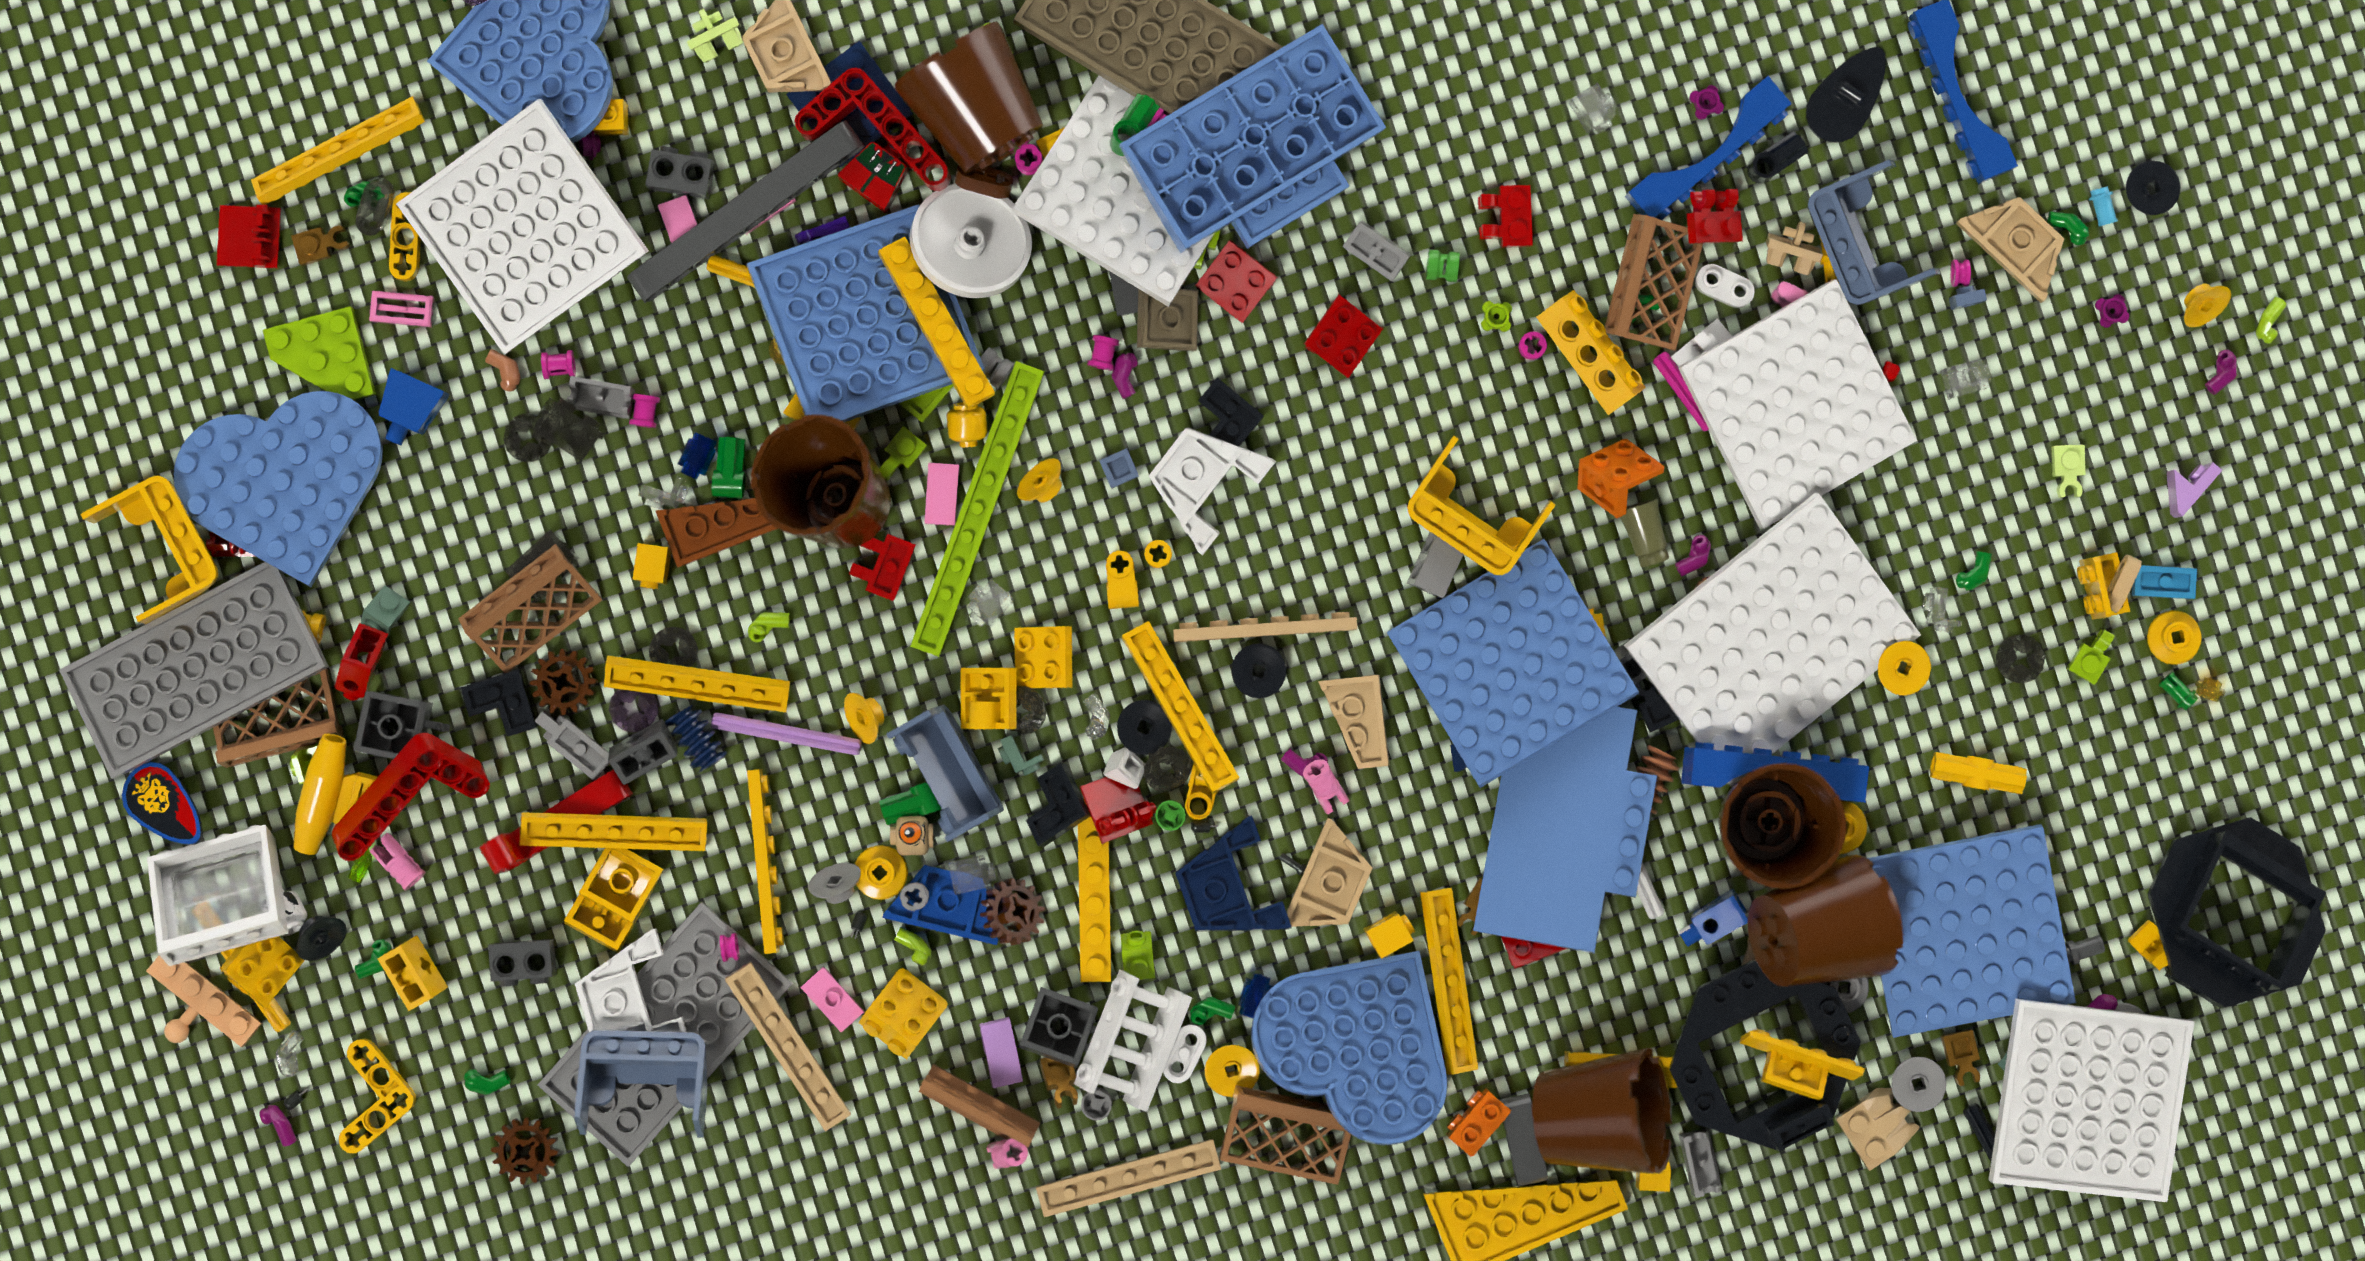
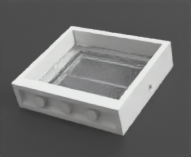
M266 825L250 826L240 832L221 834L215 839L199 842L196 845H187L175 850H164L157 855L147 857L158 954L168 966L288 933L276 838Z

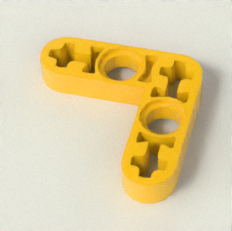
M411 192L400 193L395 197L392 204L389 270L392 276L404 282L411 281L417 276L420 263L421 238L411 224L405 222L398 224L399 219L405 221V216L396 203ZM403 229H410L414 234L413 241L409 245H401L398 241V234ZM397 249L406 252L413 251V255L406 253V263L412 267L411 270H406L405 275H402V272L397 269V265L403 263V255L401 253L397 254Z
M358 1039L352 1042L347 1050V1058L380 1099L340 1133L339 1145L345 1152L351 1154L365 1149L407 1114L416 1103V1094L375 1043L369 1039ZM356 1047H368L369 1051L366 1055L370 1061H374L377 1057L380 1062L371 1066L366 1071L364 1067L369 1065L365 1058H356L355 1055L358 1053ZM382 1067L389 1072L390 1078L387 1084L380 1085L375 1082L374 1072L377 1068ZM396 1092L399 1095L407 1094L408 1098L405 1100L407 1106L399 1105L393 1109L392 1112L396 1114L393 1118L391 1111L387 1107L397 1100ZM373 1111H380L384 1114L386 1121L383 1127L376 1128L371 1125L369 1118ZM365 1128L368 1132L358 1139L360 1145L353 1144L350 1146L347 1142L350 1139L348 1133L355 1134Z

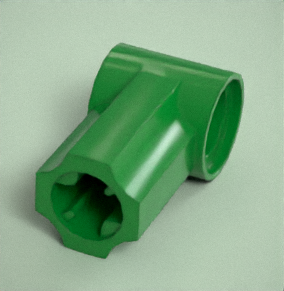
M1137 94L1121 120L1114 126L1110 138V147L1115 154L1125 156L1119 146L1124 141L1120 140L1118 135L1126 134L1132 137L1148 127L1160 108L1154 99L1147 95Z
M719 437L717 466L712 475V496L743 499L746 483V473L743 471L746 439Z
M927 782L911 787L909 791L879 800L887 825L897 823L898 818L902 816H924L942 809Z

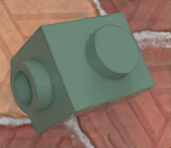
M384 585L363 610L361 624L389 633V637L391 628L409 608L410 601Z
M1013 735L1000 740L1002 746L998 748V751L1005 765L1011 762L1015 773L1022 771L1024 776L1041 768L1039 762L1044 760L1042 754L1025 762Z

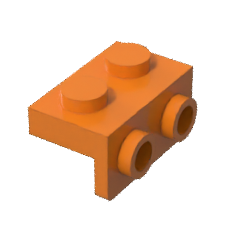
M1487 1088L1482 1092L1477 1090L1467 1101L1466 1104L1470 1107L1461 1116L1457 1113L1446 1126L1449 1129L1446 1133L1448 1138L1471 1157L1477 1153L1511 1113V1110Z

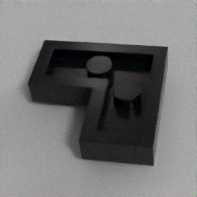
M1218 377L1198 400L1199 403L1221 420L1209 436L1239 447L1264 418V415Z
M520 669L460 687L469 717L499 709L507 737L538 728Z
M1059 763L1037 778L1049 805L1026 819V822L1037 845L1040 847H1045L1091 817L1085 801L1065 763Z

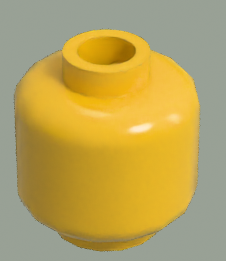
M963 402L953 404V408L947 412L948 436L952 441L959 442L960 447L977 446V441L986 437V412L982 407L976 405L967 410Z

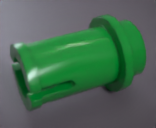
M2173 671L2164 678V681L2162 680L2158 684L2178 703L2177 708L2182 707L2186 711L2198 699L2195 695L2196 691L2194 689L2191 691Z

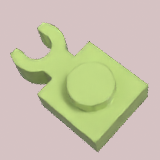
M2085 445L2052 446V477H2061V483L2057 487L2058 497H2065V488L2067 486L2073 487L2074 497H2081L2083 489L2077 481V476L2086 475Z

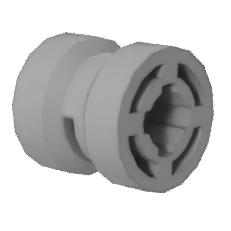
M990 347L981 356L986 378L990 380L992 386L999 389L1011 373L1014 363L1008 359H1001L998 357L997 352Z
M1096 1087L1094 1094L1085 1092L1081 1102L1084 1115L1091 1120L1097 1121L1108 1116L1112 1107L1111 1095L1107 1090Z

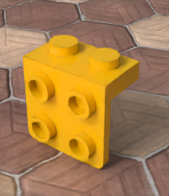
M2118 552L2079 560L2080 566L2077 567V576L2080 584L2085 586L2087 596L2083 598L2086 613L2091 614L2092 620L2130 612L2128 598H2126L2123 606L2117 613L2111 611L2107 589L2120 564Z
M901 968L877 996L858 1023L863 1026L869 1035L878 1037L887 1044L892 1053L902 1056L907 1060L947 1008L948 1003L908 970Z

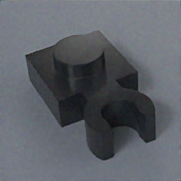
M1649 680L1650 688L1646 691L1640 688L1639 683L1635 684L1639 691L1638 695L1644 698V702L1637 706L1649 733L1677 721L1678 717L1661 694L1657 695V689Z

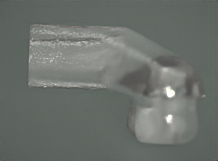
M1094 693L1083 702L1092 713L1090 725L1085 729L1086 735L1092 740H1097L1107 733L1110 713L1097 694Z
M291 1030L276 1050L278 1069L286 1077H293L299 1071L295 1050L302 1043L304 1037L295 1030Z

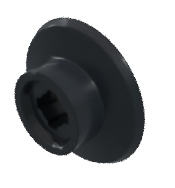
M2146 161L2137 165L2129 174L2126 182V193L2130 203L2144 214L2159 215L2165 213L2176 204L2180 196L2181 187L2176 172L2169 165L2160 161ZM2153 183L2157 190L2153 195H2150L2146 188V185Z
M1251 644L1244 647L1235 656L1231 668L1232 679L1236 687L1249 697H1269L1276 693L1285 681V661L1275 648L1266 644ZM1257 664L1265 667L1266 670H1264L1263 678L1252 675L1253 665Z
M1139 700L1129 704L1121 712L1117 722V733L1122 744L1131 752L1141 755L1153 754L1161 750L1167 744L1172 732V724L1161 705L1150 700ZM1142 720L1152 725L1147 735L1137 730Z
M315 916L308 919L299 930L300 936L296 946L298 956L306 961H316L327 957L344 941L347 932L346 924L341 919L335 917L324 918L323 916Z

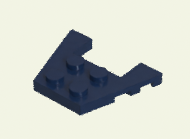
M1252 815L1245 818L1237 827L1227 832L1219 841L1210 848L1205 849L1175 873L1196 932L1292 929L1283 901L1256 911L1251 910L1232 853L1262 843Z

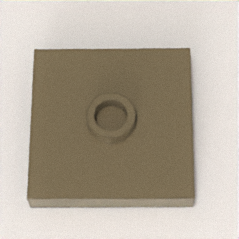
M1138 289L1137 348L1197 351L1198 290L1180 289L1168 307Z

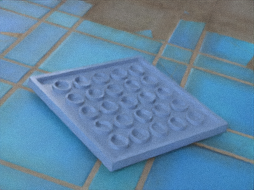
M919 204L747 263V269L804 415H827L847 422L952 384L878 255L879 249L903 237H906L910 244V229L920 206ZM932 282L979 366L985 372L956 296L941 289Z
M1545 539L1525 549L1514 567L1507 574L1495 575L1488 571L1387 632L1480 788L1639 694L1633 681Z
M2042 824L1867 858L1874 863L1873 870L1879 877L1885 876L1890 884L1902 919L1903 948L1897 949L1896 959L1899 962L1893 971L1880 976L1893 1038L2013 1015L2015 999L2064 1005L2076 1003Z

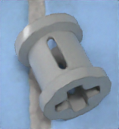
M910 883L900 893L902 906L910 911L925 907L929 900V891L921 883ZM915 889L920 890L919 896L923 898L922 902L917 901L912 905L909 903L910 897L907 895V892H913Z

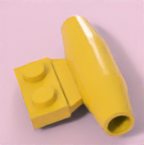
M323 734L307 767L296 810L293 848L302 854L315 855L318 853L331 823L337 824L378 777L362 772L344 775L347 741L339 735Z

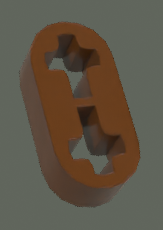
M958 165L955 183L962 189L1003 199L1011 194L1013 178L1004 171L990 167L982 171L978 168L965 174Z

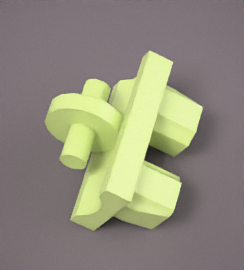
M704 8L699 10L702 19L692 24L695 32L706 27L708 31L686 41L690 50H695L703 63L718 57L711 41L721 36L729 51L743 44L742 36L738 29L741 26L736 17L714 27V23L723 19L720 12L717 11L708 16Z

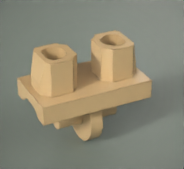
M1800 221L1796 229L1786 226L1784 228L1783 235L1792 237L1793 240L1768 233L1766 239L1768 248L1766 262L1768 264L1782 267L1787 253L1795 255L1797 258L1793 270L1804 275H1810L1815 263L1821 262L1823 253H1821V248L1801 242L1812 243L1815 235L1804 232L1806 223Z

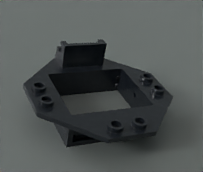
M2252 817L2172 840L2147 893L2168 961V966L2164 967L2168 969L2165 976L2219 1008L2230 1007L2300 985L2326 932L2319 909L2326 892L2311 883L2301 847ZM2220 856L2298 902L2266 972L2188 927L2189 921Z
M1751 960L1699 986L1686 1022L1680 1027L1682 1033L1669 1067L1694 1122L1697 1125L1777 1150L1778 1152L1827 1127L1835 1125L1833 1118L1847 1079L1828 1073L1824 1095L1820 1100L1781 1089L1731 1113L1698 1043L1794 996L1818 1048L1827 1052L1829 1057L1835 1059L1847 1058L1854 1061L1861 1041L1836 988L1825 983L1778 986L1766 977L1755 960Z

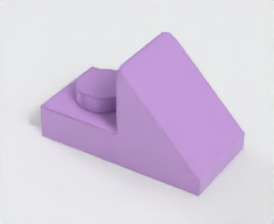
M2214 462L2204 466L2200 464L2189 475L2190 482L2176 470L2167 471L2170 514L2174 518L2182 517L2222 472V469Z

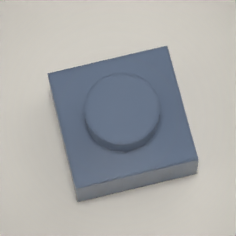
M1974 285L1956 289L1957 295L1949 298L1951 310L1978 305L1987 301L1985 289L1975 290Z
M1127 448L1099 460L1111 489L1139 477Z

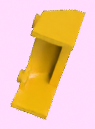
M1453 435L1408 503V513L1415 522L1492 574H1507L1514 567L1556 504L1549 500L1533 524H1530L1523 518L1512 517L1506 520L1499 531L1485 523L1448 497L1455 487L1456 479L1454 473L1442 463L1459 440L1458 437Z
M150 477L80 514L83 520L95 524L121 510L125 519L131 524L145 525L155 520L182 573L168 581L166 585L168 600L136 616L139 623L147 624L199 597L217 580L218 569L173 484L164 477Z

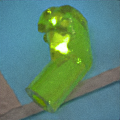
M369 848L360 858L353 861L354 864L347 876L349 879L362 883L372 862V854Z

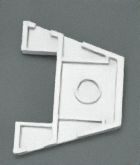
M1185 428L1150 473L1149 478L1168 507L1172 509L1180 521V525L1186 534L1188 533L1197 551L1203 555L1219 536L1220 532L1196 513L1233 465L1259 484L1276 461L1193 429Z
M656 928L645 933L642 937L575 983L589 1032L594 1030L687 1032L683 1016L651 1025L634 964L664 955Z

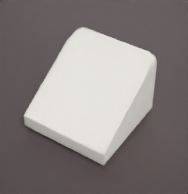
M1124 747L1111 754L1103 774L1112 780L1136 789L1140 784L1147 765L1133 752Z

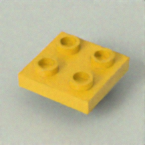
M1072 626L1014 628L1016 689L1072 688Z
M961 668V729H1016V668Z
M277 936L237 947L219 969L228 976L229 982L237 989L249 995L260 1006L266 1008L305 960L300 958L295 950Z

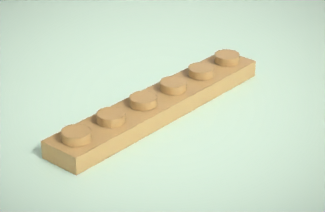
M1349 612L1331 613L1332 619L1319 620V614L1301 615V621L1289 622V616L1270 617L1271 623L1262 624L1258 623V618L1240 619V625L1228 626V620L1210 621V627L1198 628L1197 622L1179 623V629H1173L1174 642L1357 630V617H1350Z
M750 961L725 978L726 983L825 1132L851 1115L850 1110L752 962Z
M1209 1139L1036 1186L1043 1217H1048L1221 1170L1214 1140Z

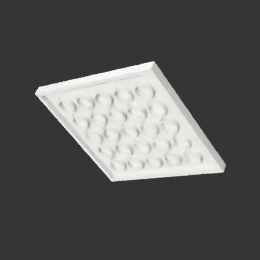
M1098 76L1012 208V212L1169 307L1214 234L1186 251L1179 252L1147 198L1126 157L1115 154L1110 147V138L1114 126L1121 120L1135 97ZM1126 134L1118 135L1122 141L1131 138Z
M542 99L533 102L396 203L503 354L510 352L649 252Z
M1837 279L1830 280L1678 367L1759 529H1765L1784 518L1814 493H1818L1821 496L1917 441Z
M2015 999L1989 1181L1998 1184L2167 1202L2195 1021Z

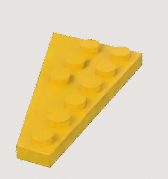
M1616 1179L1423 1193L1451 1261H1505L1628 1209Z

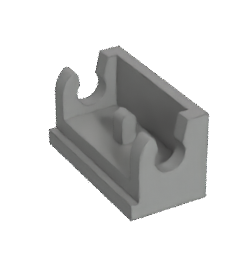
M1363 220L1358 223L1342 246L1390 281L1397 277L1400 270L1411 257L1410 253Z
M570 377L571 394L570 397H567V404L570 405V409L630 419L634 401L633 394H635L634 388L580 377Z
M1429 532L1407 584L1431 595L1444 598L1463 553L1432 532Z
M1709 1128L1678 1134L1691 1194L1695 1198L1704 1197L1705 1193L1721 1192L1722 1186Z

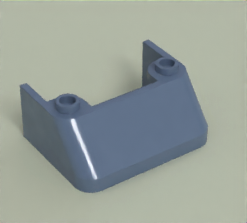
M1890 159L1815 191L1808 201L1810 214L1845 298L1850 303L1856 305L1879 299L1941 274L1938 268H1932L1909 278L1904 267L1898 263L1888 262L1877 267L1855 211L1868 205L1872 199L1873 190L1868 179L1897 167L1895 161Z
M945 705L929 709L886 734L889 739L894 738V745L901 755L906 753L908 757L914 758L942 808V811H940L941 818L938 819V822L946 834L944 837L946 842L1004 811L999 796L954 716Z
M594 1030L585 1035L581 1043L574 1119L580 1135H586L589 1106L608 1104L614 1098L616 1083L677 1085L676 1096L679 1103L686 1108H693L692 1120L697 1138H704L707 1104V1058L705 1042L700 1035L689 1032Z

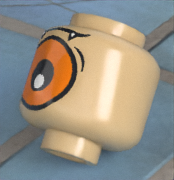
M925 816L899 817L896 827H890V845H896L897 852L900 855H925L929 848L934 846L933 823H929Z

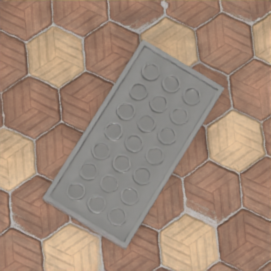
M263 562L59 671L111 779H116L323 671L329 666L284 573Z
M701 902L662 945L664 955L650 959L636 975L651 1025L683 1016L687 1032L696 1033L703 1038L706 1046L708 1079L755 1026L726 983L725 978L751 961L777 1001L793 982L704 902ZM732 933H736L739 944V960L729 958L727 962H723L720 951V935L724 934L726 937H730ZM588 1029L538 1084L546 1094L573 1118L581 1043L585 1035L589 1033ZM616 1083L614 1098L608 1104L589 1106L587 1130L629 1167L683 1107L676 1096L677 1085Z

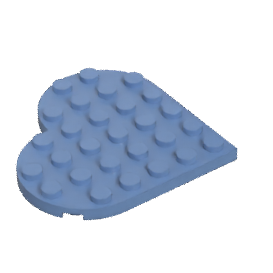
M479 0L427 62L501 125L508 122L536 100L542 99L568 138L574 143L589 134L599 124L611 101L613 91L611 67L604 53L595 44L606 26L610 12V0Z
M308 392L283 403L275 410L267 422L254 416L233 414L217 417L198 427L186 439L178 453L174 466V486L189 516L196 523L307 586L312 587L374 484L381 468L383 446L381 445L376 423L357 402L334 392Z
M1420 951L1289 976L1274 985L1257 1006L1252 1021L1251 1040L1254 1054L1263 1071L1277 1085L1290 1092L1305 1096L1325 1095L1328 1107L1334 1118L1351 1135L1372 1144H1400L1423 1133L1437 1118L1446 1098L1447 1076Z

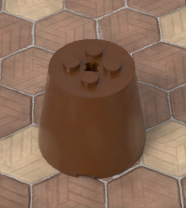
M997 21L979 27L955 40L957 47L943 56L939 51L932 54L908 71L894 84L897 93L965 174L978 168L982 171L997 161L996 159L1000 162L1015 153L1013 149L1016 146L1020 148L1033 140L1032 135L1043 127L1042 120L1004 32Z
M827 415L801 416V419L787 425L782 424L763 442L752 466L751 489L754 490L757 508L768 522L783 532L834 548H854L871 540L881 530L887 520L891 506V496L885 478L860 436L843 421Z
M1777 763L1755 769L1730 788L1723 798L1719 809V830L1729 859L1746 877L1764 886L1787 889L1803 886L1814 881L1834 864L1844 844L1846 817L1838 794L1821 775L1800 765ZM1768 813L1769 817H1773V821L1764 828L1765 824L1761 823V819L1766 817Z
M1860 855L1846 856L1836 860L1823 874L1806 885L1787 889L1775 888L1753 900L1748 913L1749 940L1759 967L1771 982L1785 987L1886 975L1895 969L1899 962L1896 959L1897 949L1903 948L1901 914L1890 884L1885 876L1879 877L1873 870V862Z
M1639 1049L1543 1071L1538 1075L1534 1086L1531 1109L1536 1142L1540 1154L1546 1163L1648 1174H1659L1664 1171L1669 1160L1672 1142L1670 1139H1666V1124H1672V1111L1665 1071L1660 1058L1652 1057L1653 1049Z

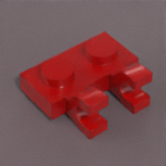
M1531 185L1500 186L1499 195L1481 194L1478 197V210L1499 209L1500 225L1482 224L1479 227V240L1501 239V248L1533 246Z
M1705 189L1702 192H1690L1693 212L1687 213L1689 244L1736 243L1743 241L1741 211H1734V207L1739 199L1738 189H1726L1725 191L1716 192L1715 189ZM1715 203L1716 212H1711V208Z
M887 534L884 542L872 538L860 545L879 553L874 569L871 570L853 563L849 575L867 581L868 584L865 591L894 601L916 544Z

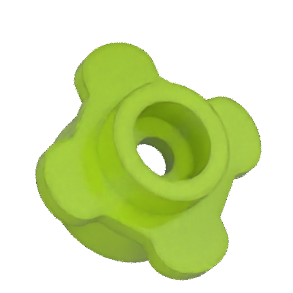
M1487 301L1483 304L1484 320L1481 322L1482 329L1485 331L1499 329L1501 332H1507L1511 328L1509 313L1512 311V306L1507 302L1493 304L1491 301ZM1494 314H1498L1499 319H1494Z

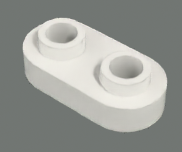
M1705 265L1695 276V285L1699 292L1733 308L1745 307L1754 297V286L1750 280L1718 265ZM1708 274L1716 276V284L1712 285L1707 282L1706 277ZM1740 286L1744 289L1743 297L1735 295V287Z
M1187 1024L1180 1028L1163 1071L1164 1076L1169 1081L1182 1083L1190 1078L1206 1045V1034L1201 1027L1195 1024ZM1188 1034H1194L1197 1037V1042L1189 1045L1186 1043L1185 1037ZM1180 1061L1184 1065L1181 1072L1173 1071L1172 1064L1174 1062Z

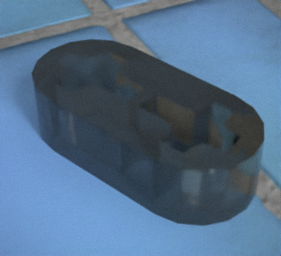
M374 179L364 188L355 222L358 230L364 235H375L384 229L387 224L395 190L393 185L386 179ZM380 187L381 193L385 196L375 203L377 193L373 190ZM375 211L373 221L377 224L370 227L369 220L365 218Z

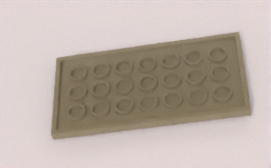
M1026 0L1013 20V24L1130 95L1136 97L1137 94H1141L1154 99L1155 103L1164 110V114L1167 116L1282 48L1281 45L1206 0Z

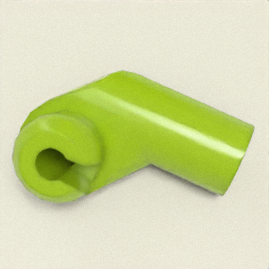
M2279 297L2273 298L2259 320L2255 331L2256 336L2266 344H2270L2278 335L2277 330L2273 329L2272 325L2287 306L2283 299Z
M760 613L749 625L748 636L750 640L758 643L763 641L773 628H789L790 613Z
M900 927L894 941L914 950V954L911 957L912 961L921 966L925 965L927 959L932 956V950L920 936Z

